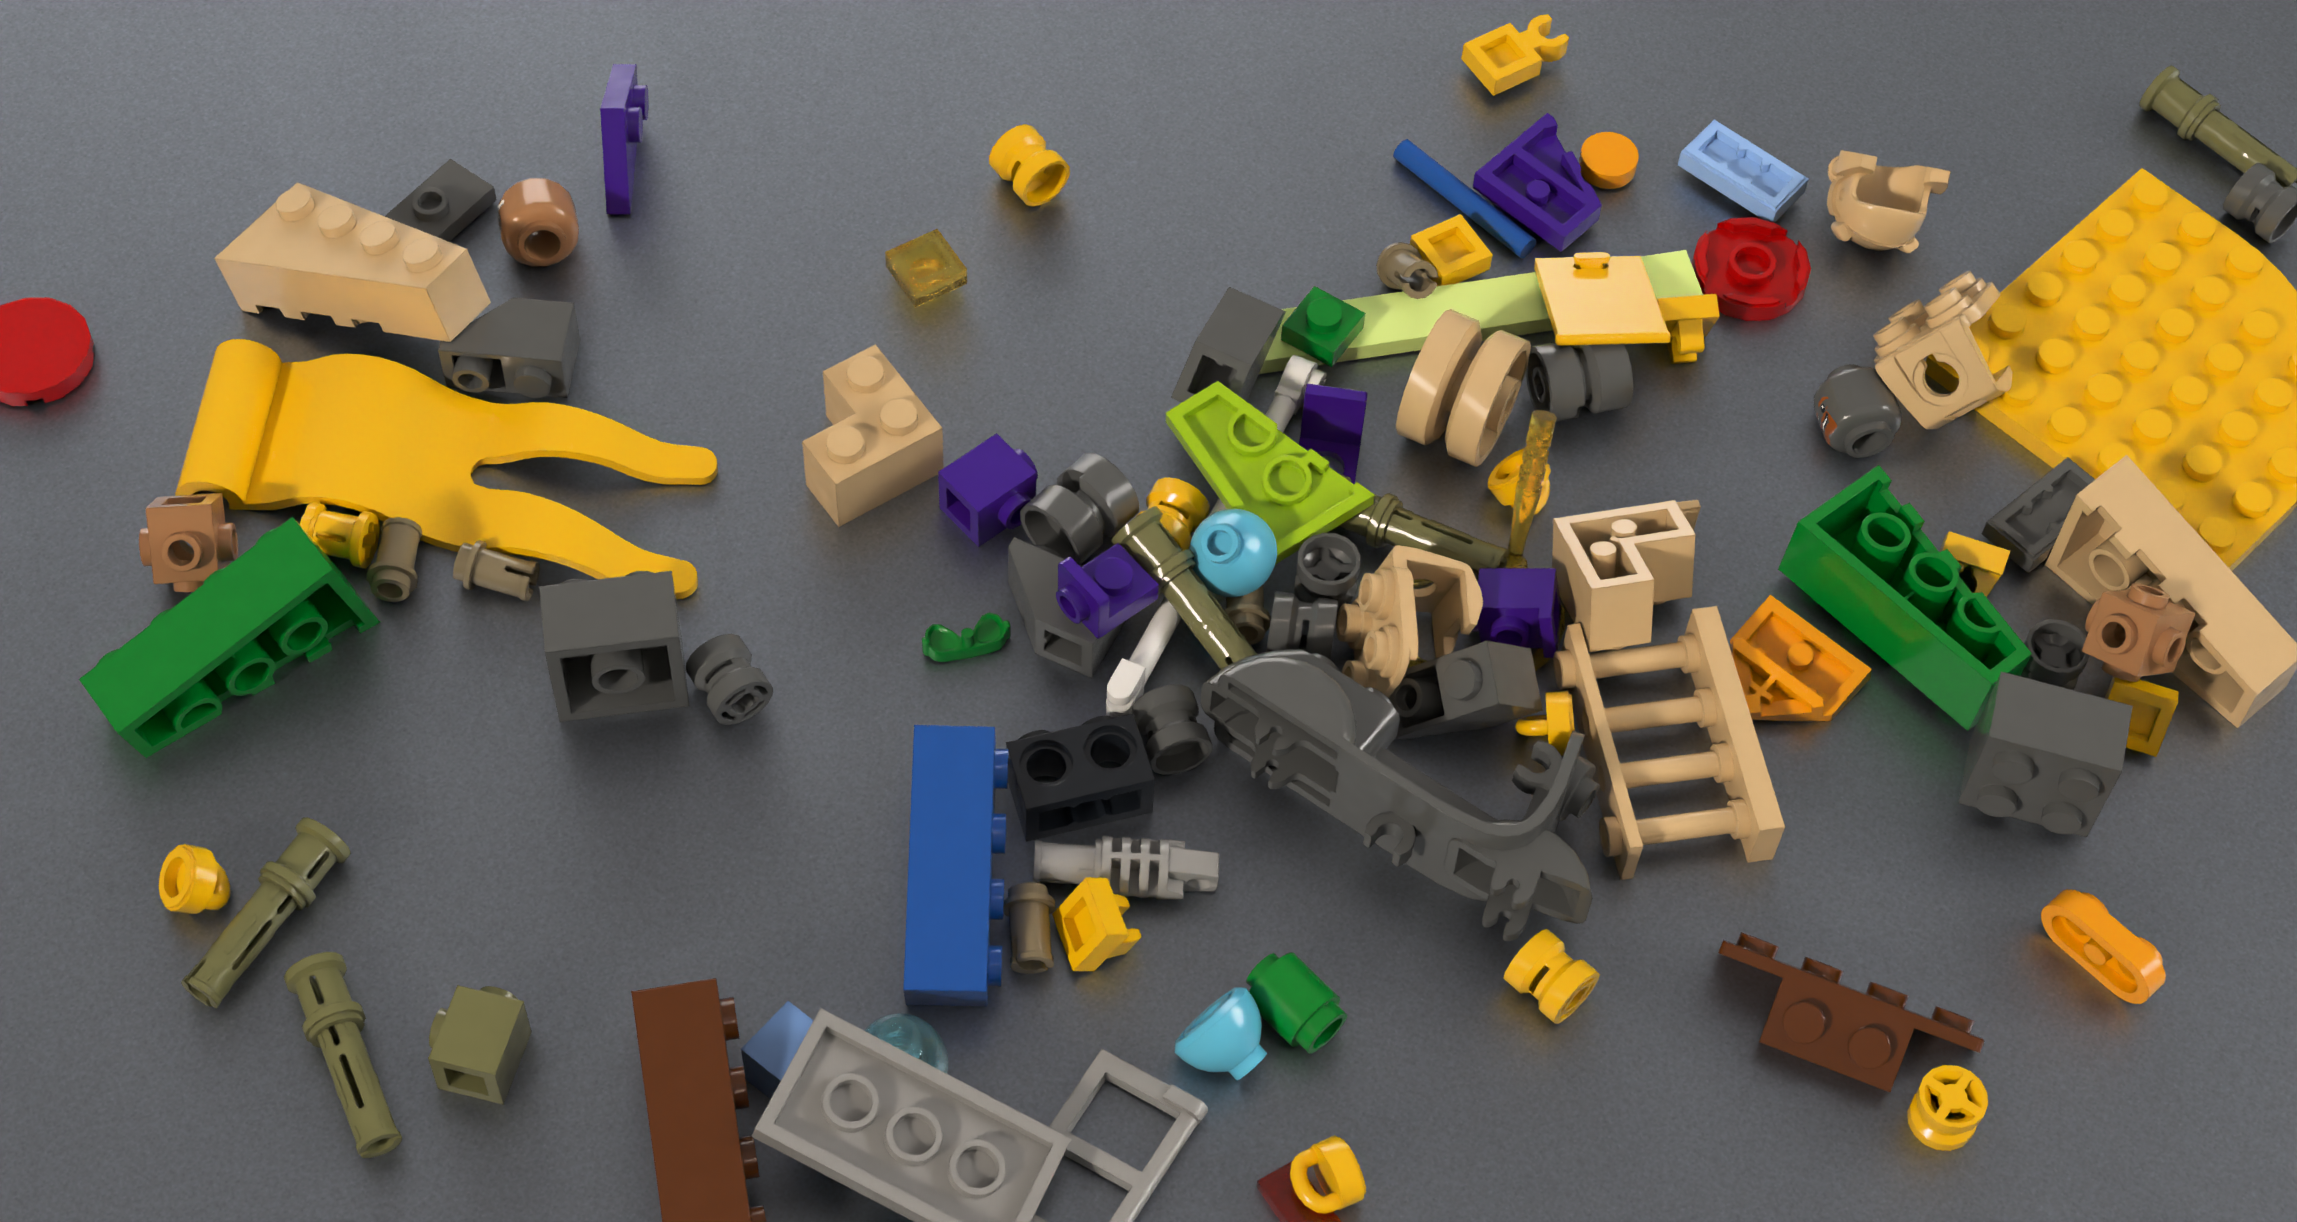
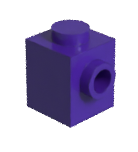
M996 433L938 472L939 508L980 547L1006 528L1014 529L1022 524L1020 511L1036 496L1037 469L1031 458L1019 448L1013 450Z

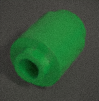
M1293 952L1287 953L1280 958L1275 953L1268 955L1255 966L1247 977L1246 983L1251 987L1249 992L1257 1004L1260 1016L1292 1047L1301 1045L1309 1054L1318 1051L1336 1035L1347 1019V1013L1338 1006L1340 997Z

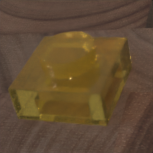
M938 229L885 252L886 268L915 307L967 284V268Z

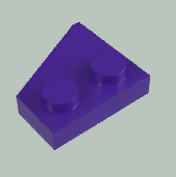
M613 64L600 107L606 214L630 215L637 143L642 142L643 120L648 119L649 111L647 85H638L637 64Z
M1546 113L1475 172L1472 188L1562 252L1599 220L1602 204L1591 184L1582 178L1581 166L1573 151L1565 152L1556 135L1558 128L1556 120L1553 116Z

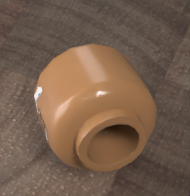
M529 178L515 183L505 191L498 205V222L501 240L509 255L516 261L531 267H547L561 262L572 253L578 242L579 224L574 202L570 193L564 187L546 178Z

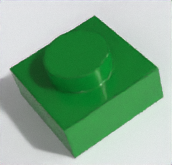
M1314 286L1283 323L1281 340L1333 367L1364 328L1366 313Z

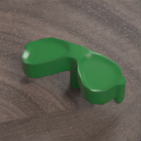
M990 612L982 615L973 630L971 628H964L961 631V637L941 624H932L927 628L925 637L922 638V652L925 656H929L938 662H950L989 654L1000 650L1005 645L1006 641L1011 637V625L1008 620L1003 621L998 614Z

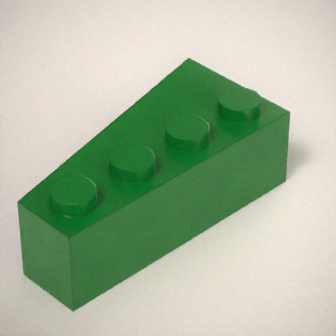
M1878 465L1798 521L1778 570L1969 731L1978 724L2000 673L2005 672L2021 676L2032 653L1982 592H1971L1959 577L1962 566L1948 549L1939 552L1921 530L1925 522L1910 503L1901 505L1888 489L1892 480Z
M291 517L278 528L271 529L263 534L252 548L227 567L213 572L207 577L201 587L176 606L158 614L147 628L122 647L104 655L97 665L79 680L117 734L147 758L220 716L223 708L221 702L233 695L243 696L252 694L254 696L275 684L273 674L277 669L302 655L311 663L333 650L331 643L328 641L329 639L352 626H355L361 634L379 624L380 621L339 568L299 523Z

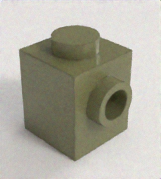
M457 985L448 1009L441 1007L437 1011L429 1035V1046L432 1050L428 1060L438 1089L504 1105L532 1033L524 1001L518 1000L512 993L498 987L485 986L480 990Z

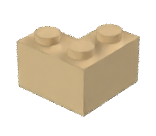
M876 344L823 371L826 416L833 425L802 441L805 479L807 487L837 526L840 527L938 475V472L944 468L943 430Z
M1675 500L1553 518L1552 568H1556L1559 595L1574 624H1581L1589 652L1601 650L1614 651L1623 649L1626 646L1651 643L1653 605L1692 597L1696 534Z

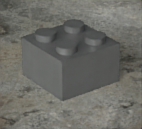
M636 571L622 577L597 580L569 579L560 584L539 586L544 650L559 722L689 706L683 642L672 571L656 573Z
M2001 672L1970 739L1958 803L1978 808L1981 812L1990 816H2009L2039 824L2057 834H2076L2087 837L2122 773L2133 706Z

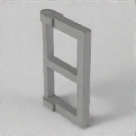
M1101 1049L1049 1127L1071 1138L1064 1156L1129 1191L1109 1222H1134L1195 1127L1201 1123L1207 1114L1208 1107L1200 1099L1172 1084L1168 1085ZM1106 1080L1177 1118L1142 1172L1071 1133ZM1035 1214L1031 1222H1048Z

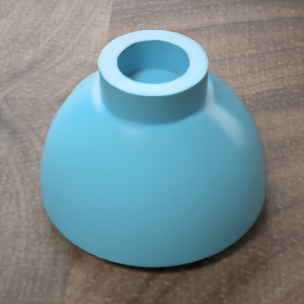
M1224 509L1208 516L1196 528L1189 547L1195 555L1194 561L1197 563L1193 568L1195 573L1209 591L1224 597H1240L1257 590L1270 577L1277 558V544L1271 528L1256 514L1242 509Z
M1235 987L1229 990L1204 1010L1176 1039L1175 1054L1196 1069L1207 1072H1229L1236 1081L1254 1069L1264 1059L1267 1052L1259 1044L1262 1029L1260 1012L1247 988Z

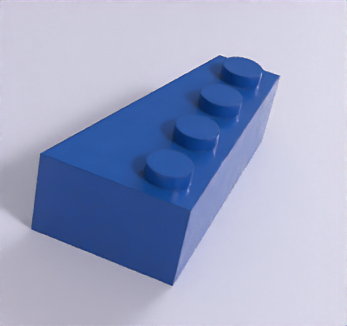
M914 725L903 986L906 1005L987 1007L988 986L1001 987L1002 945H990L991 920H1003L1004 879H992L993 854H1005L1007 815L1006 813H995L996 789L1008 788L1009 750L996 749L995 727Z

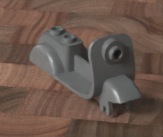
M1300 649L1274 650L1256 654L1224 667L1203 683L1200 703L1205 714L1215 721L1214 732L1216 737L1226 747L1251 762V777L1255 779L1264 772L1271 775L1268 788L1272 790L1282 788L1285 785L1363 835V845L1370 848L1375 843L1392 854L1391 863L1397 867L1406 863L1443 887L1470 899L1486 901L1482 916L1484 928L1492 927L1497 923L1498 918L1502 916L1510 920L1506 922L1503 940L1512 941L1521 935L1525 929L1531 909L1566 922L1580 924L1586 921L1593 899L1588 872L1578 854L1555 834L1559 821L1565 820L1570 813L1580 818L1586 812L1600 787V784L1592 780L1596 771V765L1580 756L1585 734L1572 731L1563 759L1554 746L1547 742L1537 741L1533 746L1531 758L1543 765L1546 771L1535 773L1527 767L1518 764L1512 782L1519 790L1533 795L1528 810L1522 820H1498L1388 751L1387 747L1397 737L1400 721L1399 714L1392 702L1379 690L1371 687L1365 688L1341 673L1330 659L1321 654H1310Z

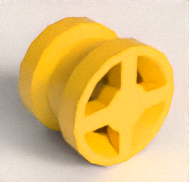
M1942 1065L1930 1070L1923 1077L1917 1093L1914 1094L1907 1110L1908 1125L1913 1135L1924 1145L1935 1150L1952 1151L1963 1147L1971 1140L1977 1125L1983 1119L1988 1107V1095L1982 1081L1971 1071L1960 1066ZM1949 1113H1952L1954 1117L1949 1118L1947 1116Z

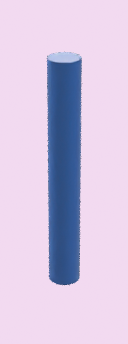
M1408 139L1403 140L1396 147L1393 157L1517 256L1525 258L1531 253L1536 245V240L1419 147Z

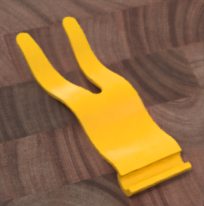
M231 339L219 344L215 350L175 496L197 495L199 491L222 493L229 503V509L277 510L316 502L337 505L360 512H372L377 514L378 519L383 522L389 518H407L416 522L421 527V541L443 549L458 552L463 543L474 545L476 541L481 540L487 543L486 549L503 554L524 555L556 562L596 579L622 577L636 571H650L653 573L672 571L676 599H684L691 596L698 586L697 571L690 562L641 549L587 516L544 497L520 491L489 489L476 485L472 480L471 474L479 466L486 464H503L537 457H560L596 463L652 483L664 485H705L716 478L718 464L714 453L707 448L661 442L615 420L584 409L548 402L501 404L479 400L454 391L413 368L395 361L364 354H334L309 361L282 362L275 351L261 343L246 339Z

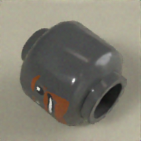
M1854 364L1838 367L1828 375L1827 380L1819 386L1814 395V411L1826 442L1833 450L1848 453L1855 458L1873 456L1885 450L1893 441V437L1902 424V412L1895 395L1878 375L1876 369L1871 367H1860Z

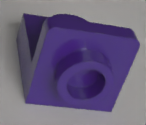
M1119 543L1082 567L1071 557L1058 563V591L1056 592V599L1061 610L1072 622L1076 624L1082 622L1097 639L1158 599L1159 584Z

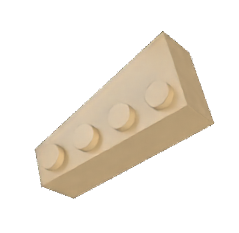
M298 182L288 191L281 194L270 208L214 258L240 309L260 314L266 306L279 308L286 318L305 320L310 313L331 316L335 325L356 328L358 324L374 322L379 323L383 332L451 342L491 303L466 248Z
M2125 455L2076 495L2046 561V567L2092 606L2101 598L2102 593L2105 591L2130 589L2133 583H2139L2164 591L2170 596V602L2195 612L2186 638L2185 648L2172 673L2236 728L2244 724L2287 686L2297 669V643L2128 455Z

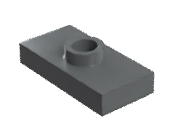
M449 159L387 213L385 217L450 242L497 200L495 189L488 182L452 159Z
M2067 457L1990 518L1985 524L1982 535L1995 546L2010 550L2009 558L2029 573L2049 557L2076 495L2095 479Z

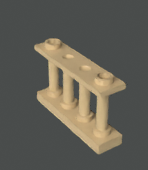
M1717 606L1692 609L1685 634L1679 636L1676 643L1599 653H1588L1580 623L1568 625L1562 650L1554 653V675L1558 688L1560 690L1568 689L1569 694H1572L1573 711L1579 733L1585 734L1583 747L1586 758L1589 762L1596 765V771L1592 780L1600 784L1597 798L1603 816L1599 821L1601 847L1606 857L1614 856L1620 880L1633 879L1643 845L1731 834L1734 840L1741 839L1748 863L1772 860L1784 832L1785 824ZM1681 668L1684 674L1691 673L1696 689L1692 697L1604 708L1596 679ZM1697 722L1700 728L1707 727L1712 742L1708 752L1620 763L1611 733ZM1711 777L1717 783L1724 782L1729 799L1726 808L1637 820L1635 819L1627 791L1629 788Z

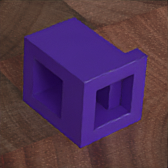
M1479 568L1478 584L1482 592L1483 607L1477 625L1471 632H1479L1481 642L1492 641L1526 648H1543L1544 658H1553L1554 653L1558 651L1561 602L1556 568Z

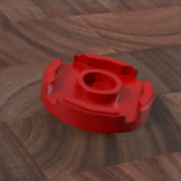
M1755 217L1730 218L1718 223L1717 229L1710 231L1708 234L1705 232L1698 239L1691 264L1703 295H1717L1719 312L1725 316L1744 321H1766L1789 313L1803 299L1811 271L1807 250L1799 240L1796 245L1793 240L1786 236L1788 230L1774 222Z
M25 297L0 306V402L11 406H28L26 401H35L43 398L44 403L61 399L77 388L93 367L95 356L93 352L94 342L86 319L70 304L50 297Z

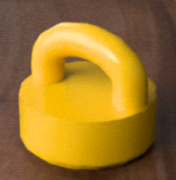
M1535 448L1520 449L1504 458L1493 469L1488 478V488L1500 504L1504 506L1510 505L1520 516H1534L1543 509L1550 494V465ZM1533 494L1532 498L1529 501H1526V498Z
M1568 691L1547 692L1546 715H1533L1519 719L1516 722V731L1525 736L1548 735L1549 744L1554 746L1561 756H1564L1571 733L1575 731L1572 694H1569Z
M183 844L175 847L164 860L158 886L160 898L167 909L180 913L198 914L203 909L219 910L226 906L231 896L230 882L225 870L216 861L212 851L205 847Z
M1336 1135L1331 1136L1300 1152L1291 1162L1290 1179L1293 1189L1302 1203L1316 1213L1327 1214L1336 1210L1340 1211L1364 1199L1366 1194L1365 1180L1354 1153L1344 1139ZM1313 1166L1316 1177L1326 1196L1320 1195L1311 1186L1307 1176L1309 1167Z

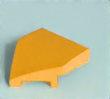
M1769 595L1730 639V650L1753 720L1832 721L1871 678L1872 669L1772 595Z

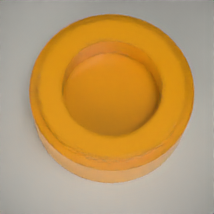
M1615 132L1593 134L1584 141L1579 157L1581 175L1587 182L1599 188L1616 189L1623 187L1635 175L1639 153L1635 144L1624 135Z

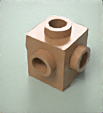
M222 493L157 497L145 508L147 528H141L139 550L143 566H152L154 584L173 583L174 591L194 592L203 585L207 577L213 572L227 567L230 564L229 561H235L238 558L236 526L234 523H225Z
M2133 583L2130 589L2105 591L2088 613L2085 624L2088 635L2082 652L2104 661L2101 668L2106 673L2127 681L2138 682L2141 676L2174 672L2185 648L2186 638L2195 612L2170 602V596L2164 591L2144 584Z

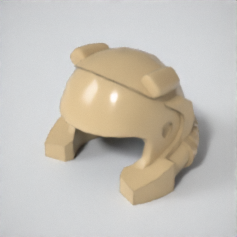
M1841 150L1840 155L1833 158L1828 165V177L1831 180V185L1828 191L1827 207L1829 214L1834 216L1836 220L1831 225L1834 235L1841 241L1851 240L1867 249L1878 251L1898 249L1904 253L1913 252L1919 246V242L1914 235L1920 230L1926 217L1930 193L1941 195L1948 187L1951 171L1920 165L1906 167L1876 165V156Z

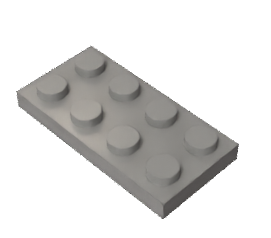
M822 1008L817 1013L752 1134V1137L914 1222H1031L1071 1141V1138Z

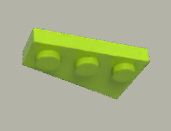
M1219 381L1165 412L1167 425L1226 509H1242L1254 513L1262 518L1271 528L1277 544L1275 565L1299 551L1303 542L1311 536L1328 533L1374 504L1375 495L1358 482L1353 484L1329 467L1328 460L1311 448L1307 451L1277 429V423Z

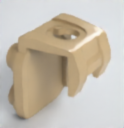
M1971 271L1957 276L1939 289L1941 294L1925 306L1918 299L1901 308L1888 318L1891 323L1873 335L1878 343V346L1874 349L1877 353L1874 362L1876 363L1875 369L1878 375L1925 429H1939L1954 421L1957 417L1981 406L1987 400H1993L2004 394L2012 386L2013 372L2010 366L1992 375L1969 328L1971 324L1984 316L2000 297V293L1993 282L1985 283L1982 277L1976 279ZM1933 354L1937 362H1945L1957 371L1959 385L1955 391L1948 394H1939L1931 390L1925 380V371L1928 365L1923 359L1924 357Z
M1401 545L1395 546L1374 574H1364L1360 582L1358 596L1353 603H1344L1339 609L1336 622L1337 638L1341 642H1347L1349 647L1354 649L1355 660L1346 661L1342 673L1363 687L1375 688L1389 698L1403 680L1409 660L1416 661L1418 657L1416 612H1428L1432 615L1435 658L1452 653L1458 638V632L1461 631V634L1469 635L1477 625L1483 607L1482 592L1471 567L1464 562L1422 549ZM1426 579L1434 583L1425 588L1414 589L1413 580Z

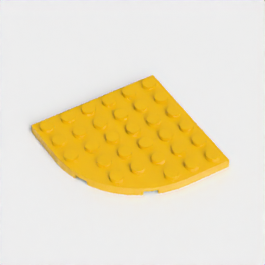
M2141 168L2002 290L2000 297L1986 314L1970 325L1969 328L1992 375L2007 366H2010L2013 372L2011 389L1993 400H1987L1984 404L1974 409L1976 412L2052 468L2069 457L2090 476L2097 479L2125 455H2128L2231 571L2259 546L2297 507V290L2282 272L2258 249L2145 169ZM1933 354L1927 356L1926 363L1928 367L1925 374L1948 391H1955L1959 385L1957 371L1945 362H1937Z

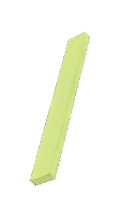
M1687 250L1641 256L1656 299L1703 295ZM1535 272L1436 286L1432 294L1421 299L1411 298L1403 291L1347 299L1342 301L1366 313L1364 328L1337 362L1421 350L1436 321L1446 310L1450 309L1479 320L1482 341H1485L1489 336L1500 330L1518 336L1552 331L1553 328ZM1297 307L1282 309L1286 313L1259 374L1284 371L1289 359L1293 355L1318 363V365H1324L1323 362L1281 340L1282 325Z

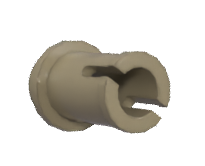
M1404 242L1393 243L1386 247L1379 255L1376 264L1377 274L1381 282L1389 288L1402 289L1404 293L1415 299L1426 298L1435 290L1437 283L1427 277V275L1438 277L1435 267L1429 262L1422 260L1419 251L1412 245Z
M395 517L385 520L381 526V539L376 562L368 568L366 577L373 595L388 602L403 601L409 596V593L417 588L418 575L414 570L418 543L422 536V529L416 522L407 518Z
M481 540L476 541L474 545L462 544L454 563L453 578L463 581L465 589L473 590L477 585L518 597L526 602L530 600L534 591L528 587L529 584L533 586L537 584L540 571L539 562L527 561L486 549L487 543Z
M1264 584L1247 595L1226 597V609L1224 611L1250 645L1260 642L1270 628L1271 616L1264 608Z
M1027 882L1016 884L1008 889V897L1004 900V914L1010 919V968L1018 973H1041L1047 971L1048 967L1052 968L1054 966V958L1051 952L1049 915L1055 911V899L1048 895V888L1040 883Z

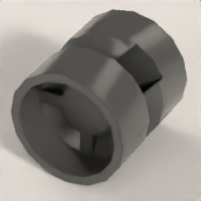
M1555 342L1531 346L1526 369V380L1531 403L1541 422L1549 424L1578 418L1581 407H1586L1591 413L1599 414L1627 408L1631 404L1633 398V374L1625 344L1575 345L1572 347L1571 345L1557 346Z
M1084 453L1057 478V485H1048L1021 509L1020 520L1033 545L1047 546L1056 551L1062 558L1071 557L1078 565H1081L1103 545V534L1111 538L1139 512V501L1129 480L1114 464L1098 454Z

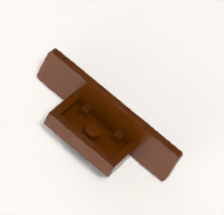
M1740 932L1736 944L1724 939L1722 941L1719 954L1782 977L1759 1039L1760 1043L1887 1092H1891L1914 1028L1981 1053L1985 1040L1982 1037L1971 1034L1975 1023L1974 1020L1935 1006L1931 1018L1905 1008L1909 998L1906 994L1871 981L1866 993L1840 984L1844 971L1808 957L1804 958L1801 968L1775 959L1779 946Z

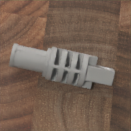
M1102 836V839H1096L1095 845L1046 843L1041 840H1035L1033 882L1079 885L1085 877L1108 878L1113 894L1124 897L1137 896V898L1183 899V892L1216 891L1219 881V853L1185 849V841L1160 839L1158 841L1150 840V838L1131 839V837L1112 838V836Z

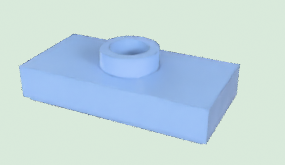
M1715 119L1681 151L1678 166L1761 219L1774 223L1805 193L1809 178Z

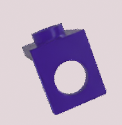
M1307 384L1299 445L1307 451L1311 448L1321 456H1328L1338 460L1343 466V475L1350 477L1351 483L1355 484L1368 393Z

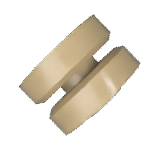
M1450 309L1446 310L1436 321L1416 359L1399 406L1396 430L1397 434L1425 446L1440 438L1446 430L1445 443L1448 455L1477 467L1484 462L1491 452L1513 409L1528 366L1531 345L1528 340L1500 330L1489 336L1481 346L1482 334L1479 320Z

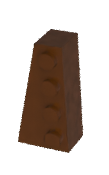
M716 978L631 991L662 1222H766L764 1205L749 1206L746 1180L759 1178L760 1176L754 1138L752 1135L740 1137L736 1110L750 1107L744 1066L730 1067L726 1041L740 1039L734 997L720 999Z

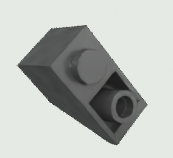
M1229 287L1197 337L1171 398L1184 402L1219 381L1247 402L1286 311Z
M513 297L471 322L451 342L440 341L438 352L446 387L460 388L474 393L494 391L517 393L531 398H541L544 396L568 398L580 344L574 303Z
M1014 537L1008 546V583L1035 654L1092 678L1125 622L1099 639L1082 622L1079 624L1072 622L1061 610L1056 599V592L1058 591V563L1063 561L1064 558L1047 546L1031 545Z
M1484 641L1407 668L1403 680L1389 697V700L1399 714L1400 721L1395 739L1400 740L1491 728L1543 711L1531 648L1492 641Z

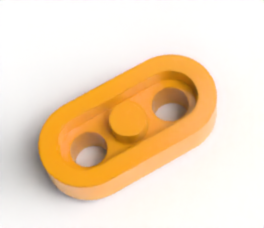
M2066 889L2061 891L2042 909V925L2051 940L2117 997L2132 1004H2142L2165 983L2166 974L2163 960L2157 948L2148 940L2135 936L2111 916L2105 905L2094 895Z

